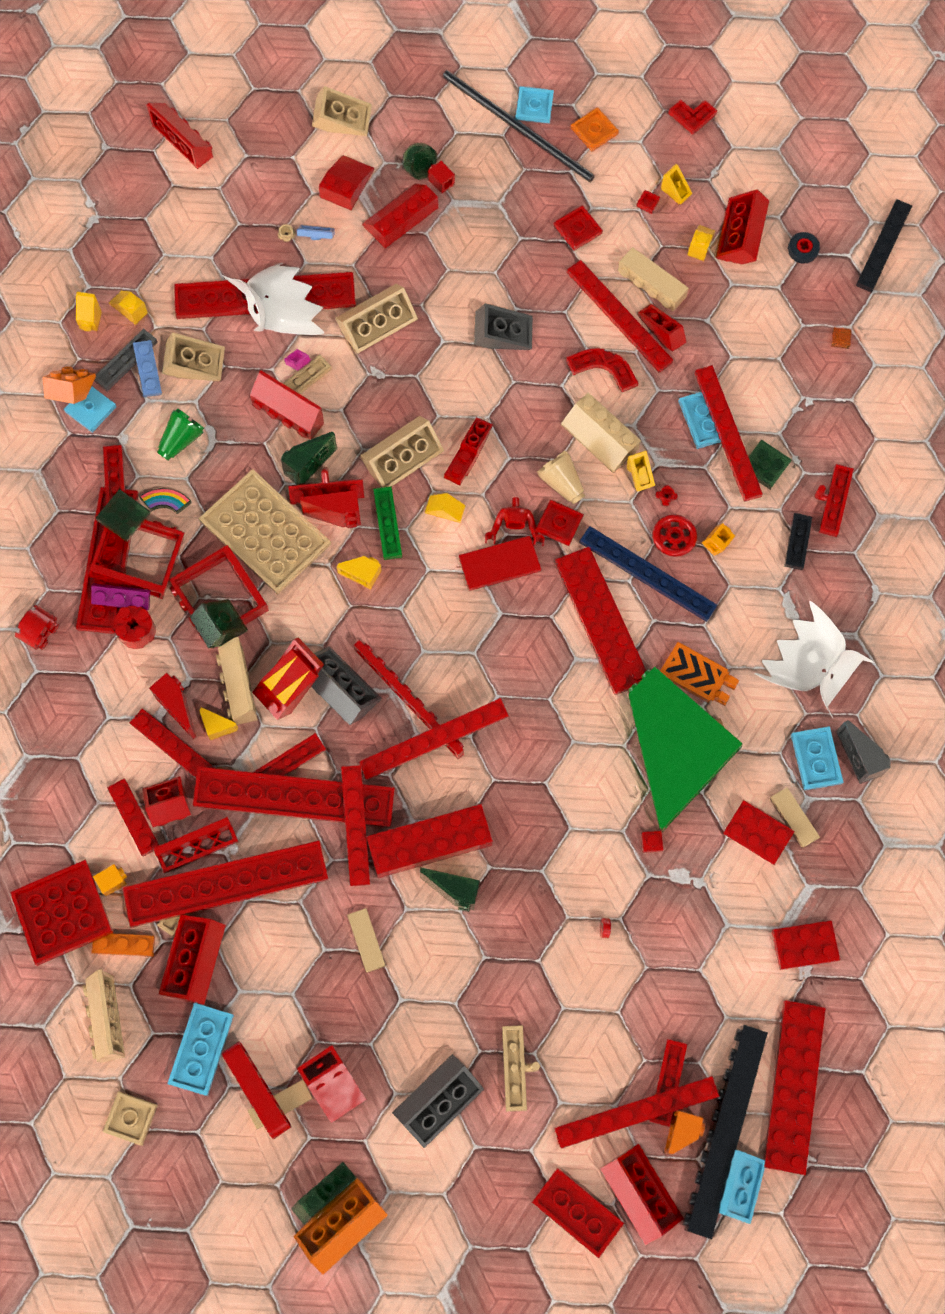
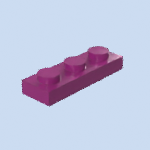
M94 583L92 585L91 604L114 607L136 606L149 610L150 590Z

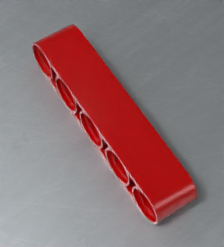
M238 1041L221 1054L271 1138L274 1140L290 1129L292 1126L242 1043Z

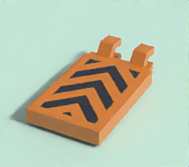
M680 642L676 643L660 670L675 685L708 703L710 700H714L724 706L727 704L730 696L723 691H719L722 685H725L735 690L740 681L729 675L730 672L725 667Z

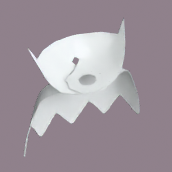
M280 263L257 273L248 283L222 275L245 294L248 310L254 321L259 325L253 331L268 329L280 333L299 335L324 334V331L311 321L323 307L304 300L312 286L293 279L299 271V267L280 266L283 264ZM254 304H256L258 314L254 311Z
M809 601L815 622L793 620L799 640H777L783 661L762 660V663L772 677L759 673L754 674L777 685L799 691H808L820 685V693L828 709L831 701L863 660L874 662L859 652L845 650L846 643L841 632L816 604Z

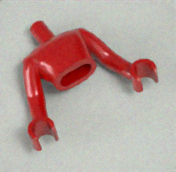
M518 497L512 498V507L500 509L491 531L485 534V544H487L488 539H492L494 541L493 544H495L496 535L503 519L505 526L509 529H523L527 522L534 538L533 545L535 546L536 542H541L543 547L545 537L535 531L536 524L531 510L519 507Z

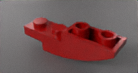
M476 417L462 440L458 452L446 470L444 479L457 485L462 484L473 468L493 424Z

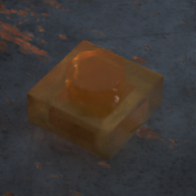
M834 327L832 330L831 347L849 349L852 330Z

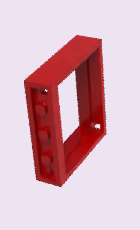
M111 509L89 569V576L121 587L150 590V596L163 599L184 540L185 532L177 530V527H166L158 521L151 522L145 520L144 517L139 515H129L123 510ZM115 522L176 542L161 585L99 566Z
M228 545L169 579L172 585L169 587L174 597L179 596L181 601L178 603L184 612L188 610L191 615L188 617L194 627L198 626L200 632H198L203 642L207 641L210 646L269 611L267 603ZM227 560L257 607L210 634L180 587Z

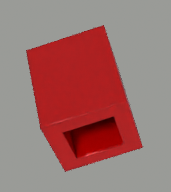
M440 161L429 168L428 181L442 194L455 184V174Z

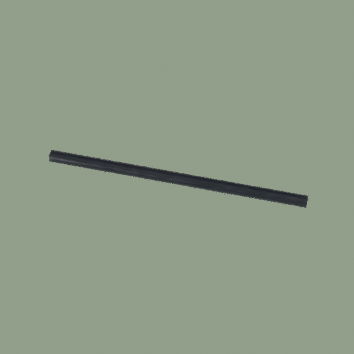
M446 70L443 73L442 77L585 180L592 182L595 175L450 71Z

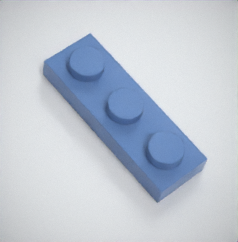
M151 340L133 343L143 397L162 395Z

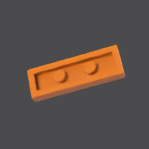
M110 934L94 941L91 953L153 957L155 936Z

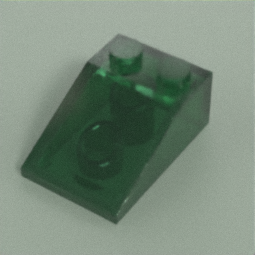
M326 433L285 451L281 457L284 475L295 484H305L337 450L335 433Z
M420 867V878L450 903L457 906L458 910L470 912V910L475 909L480 880Z

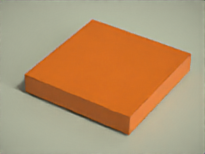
M598 107L572 123L570 127L591 152L619 134V130Z

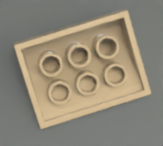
M102 969L97 970L85 979L86 985H83L84 996L88 997L89 1005H86L87 1016L91 1018L89 1034L94 1039L92 1056L97 1062L102 1063L125 1058L114 976Z

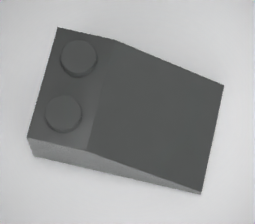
M485 303L475 311L474 345L489 349L531 350L533 316Z
M849 720L845 721L836 731L860 784L881 777L891 768L890 758L884 753L883 749Z

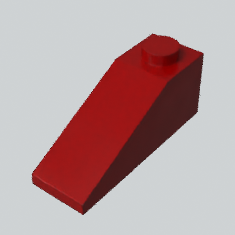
M653 304L637 312L639 318L660 343L672 352L687 343L683 325Z

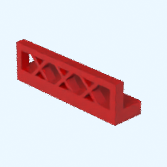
M226 817L155 847L153 850L165 874L239 841L229 818ZM230 830L233 839L227 842L219 840L222 832ZM210 839L214 843L210 849L205 850L200 848L203 840ZM187 847L196 849L190 858L182 856L184 849ZM168 855L176 856L175 863L166 867L163 857Z

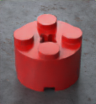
M34 605L35 610L29 609L18 625L20 632L19 634L15 632V637L35 650H43L48 644V636L50 633L54 634L57 631L59 624L56 623L57 617L38 605Z
M122 607L114 619V631L120 641L128 648L141 649L155 637L156 626L149 612L142 607Z

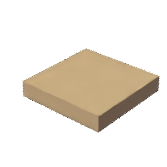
M118 1091L103 1132L143 1146L158 1105Z

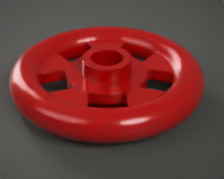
M667 515L661 518L654 526L652 534L654 544L665 555L672 557L686 555L694 548L697 542L696 528L684 516ZM671 522H678L679 527H671ZM662 528L667 529L665 536L660 534ZM688 529L690 536L685 537L683 530ZM676 534L678 538L674 539L671 535ZM667 541L672 546L668 548L663 543ZM684 541L686 546L680 549L678 544Z

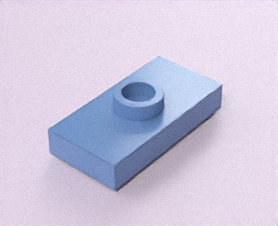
M300 225L297 229V236L310 237L312 240H321V238L333 239L335 235V229L329 227Z

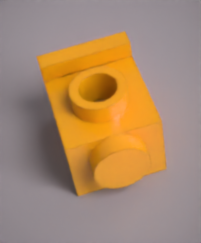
M722 523L712 530L708 537L702 541V544L715 556L726 549L735 535L728 526Z

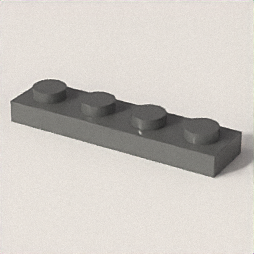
M143 328L96 374L94 381L108 392L136 364L133 343L151 340L152 347H154L158 343L157 339Z

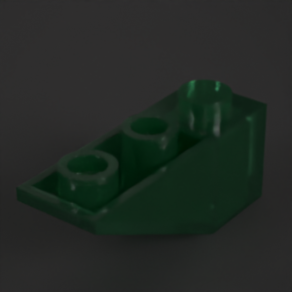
M342 1162L299 1199L291 1210L305 1225L356 1179L355 1175Z

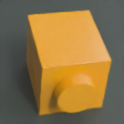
M115 864L93 876L102 894L106 897L127 885L125 871L122 867L118 868Z

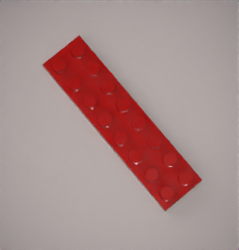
M100 487L76 629L77 631L115 634L113 623L120 607L91 604V594L94 583L118 585L89 576L91 563L111 511L106 506L105 487ZM125 489L126 507L114 508L113 510H123L127 514L135 516L139 493L137 490ZM115 522L99 566L125 574L133 528Z
M586 547L555 559L557 569L614 695L629 690L634 683L639 684L643 679L642 675L646 672L645 666L591 548Z
M784 1001L764 1154V1168L806 1175L826 1011L824 1007Z

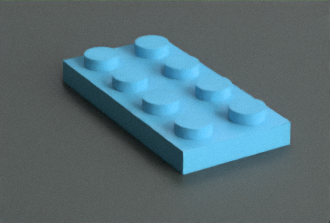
M194 1003L167 1084L208 1096L234 1018L233 1014Z

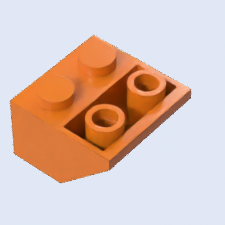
M70 366L62 367V370L51 371L49 375L43 376L44 398L72 404L85 400L96 378V373L88 372L87 369L75 370Z

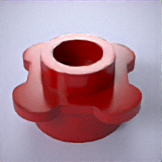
M665 485L655 494L656 498L662 501L663 506H669L671 501L678 498L677 493L669 485Z

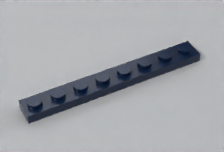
M589 526L580 539L579 543L583 546L591 548V551L707 622L717 608V604L593 527Z

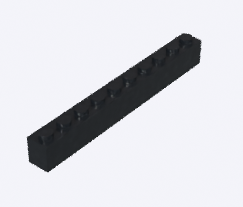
M742 1025L735 1032L734 1040L737 1042L735 1049L732 1048L729 1054L730 1067L725 1069L723 1080L726 1082L724 1089L721 1088L719 1091L720 1097L717 1098L720 1101L719 1107L714 1109L712 1121H714L713 1129H709L706 1142H709L707 1150H703L700 1159L703 1165L701 1171H697L694 1183L697 1184L695 1192H691L689 1198L690 1212H686L683 1220V1225L687 1232L712 1240L726 1188V1181L732 1165V1158L737 1149L768 1032L747 1025Z

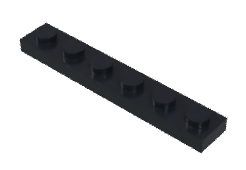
M896 199L858 279L857 287L871 293L873 292L912 205Z

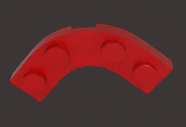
M592 348L566 357V362L573 375L589 369L601 368L610 372L621 393L638 387V381L631 367L617 353L613 354L602 348Z

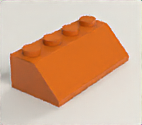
M356 1178L293 1237L308 1260L324 1275L385 1219L388 1214L359 1178Z

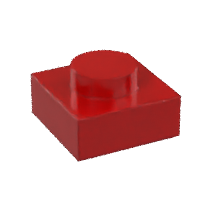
M644 190L636 207L652 214L660 201V196Z
M662 831L641 833L643 853L663 852Z

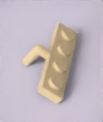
M502 1026L506 1112L527 1111L525 1072L538 1071L540 1064L538 1062L525 1064L523 1026Z

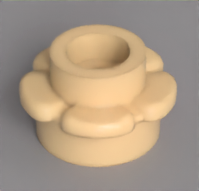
M284 224L279 228L278 237L285 242L291 241V238L295 237V231H293L290 225Z

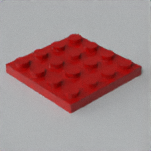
M86 859L10 892L36 966L114 933Z

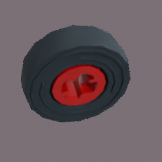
M808 232L795 234L788 244V254L794 261L801 264L812 262L820 251V242L817 237Z

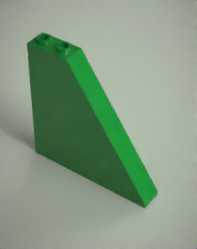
M654 667L652 670L648 669L642 675L643 679L639 684L634 683L631 686L628 695L659 830L663 832L742 748L743 743L661 671Z

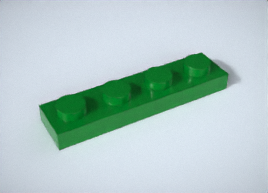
M392 486L375 488L373 491L384 560L402 558Z

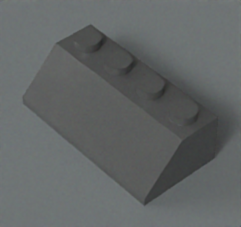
M330 646L314 653L324 666L319 671V677L311 687L349 725L361 720L381 701L382 698Z
M452 1054L392 1113L425 1148L484 1088Z

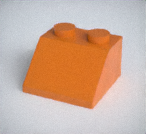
M681 1111L673 1112L663 1154H674L698 1140L699 1136H703L705 1124L702 1123L703 1118Z

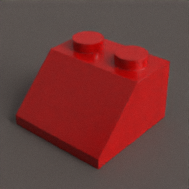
M181 776L143 788L145 809L152 827L163 826L168 822L182 820L191 815Z

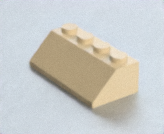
M395 284L335 319L342 334L358 354L416 321L418 318L404 287Z
M589 392L573 406L561 423L572 436L612 473L620 468L628 460V456L635 454L640 447L641 440Z
M419 416L360 455L367 470L382 488L395 485L442 453L444 449L429 420Z
M235 637L218 647L219 654L216 655L218 666L222 665L223 672L220 673L222 684L226 685V690L223 693L225 701L229 702L230 708L227 709L229 720H233V722L239 725L257 721L258 718L243 647L239 637Z

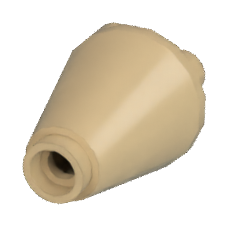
M566 450L537 471L539 477L567 501H571L573 505L585 497L584 489L571 456Z

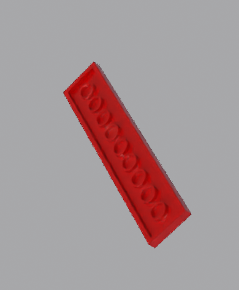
M353 272L298 275L293 277L296 281L312 286L304 300L319 305L323 309L356 306ZM239 279V280H242V281L248 283V281H249L250 279ZM228 280L174 284L176 319L250 314L245 294ZM254 304V311L258 314L256 304Z
M198 767L193 807L345 823L342 782ZM362 784L365 824L391 828L395 788Z
M320 840L122 888L129 924L133 928L329 879Z

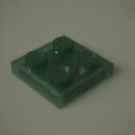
M762 439L749 455V460L758 482L770 490L792 461V459Z
M119 489L96 516V520L128 542L150 515L151 511Z

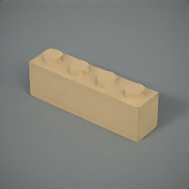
M632 247L619 261V273L623 277L630 279L638 288L645 290L650 297L660 301L665 308L674 311L687 297L689 289L687 286Z

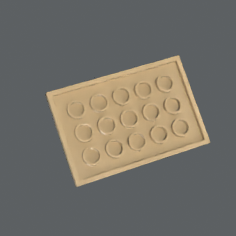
M253 469L199 518V521L225 546L228 545L232 552L277 595L331 545V541Z

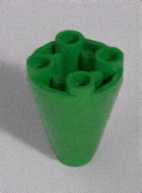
M178 408L171 413L158 445L157 453L168 461L203 434L204 429L202 425L193 419L190 422L188 420L189 416Z

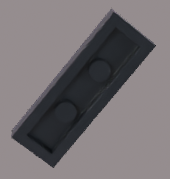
M794 513L784 567L797 570L804 569L812 516Z

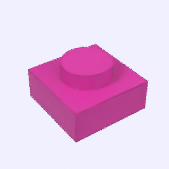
M298 349L284 359L286 365L297 371L311 361L309 355Z

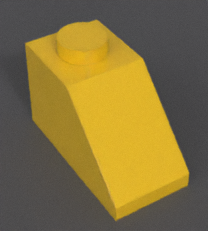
M699 225L692 238L687 256L704 261L716 230Z
M120 291L109 302L113 308L135 325L148 313L145 303L129 291Z
M76 292V321L79 328L84 331H98L102 311L95 294Z
M365 556L338 563L337 572L369 589L373 587L382 570L381 564H379L380 562L377 559Z

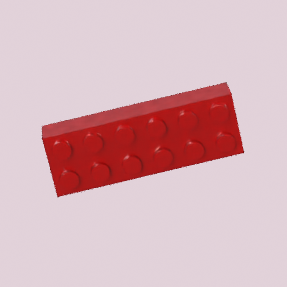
M482 804L366 836L378 878L487 848L493 844Z

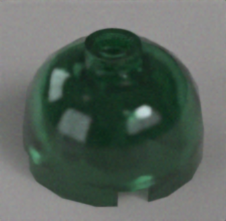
M422 142L411 144L403 154L402 163L405 171L418 180L428 177L429 168L437 162V152L431 146Z

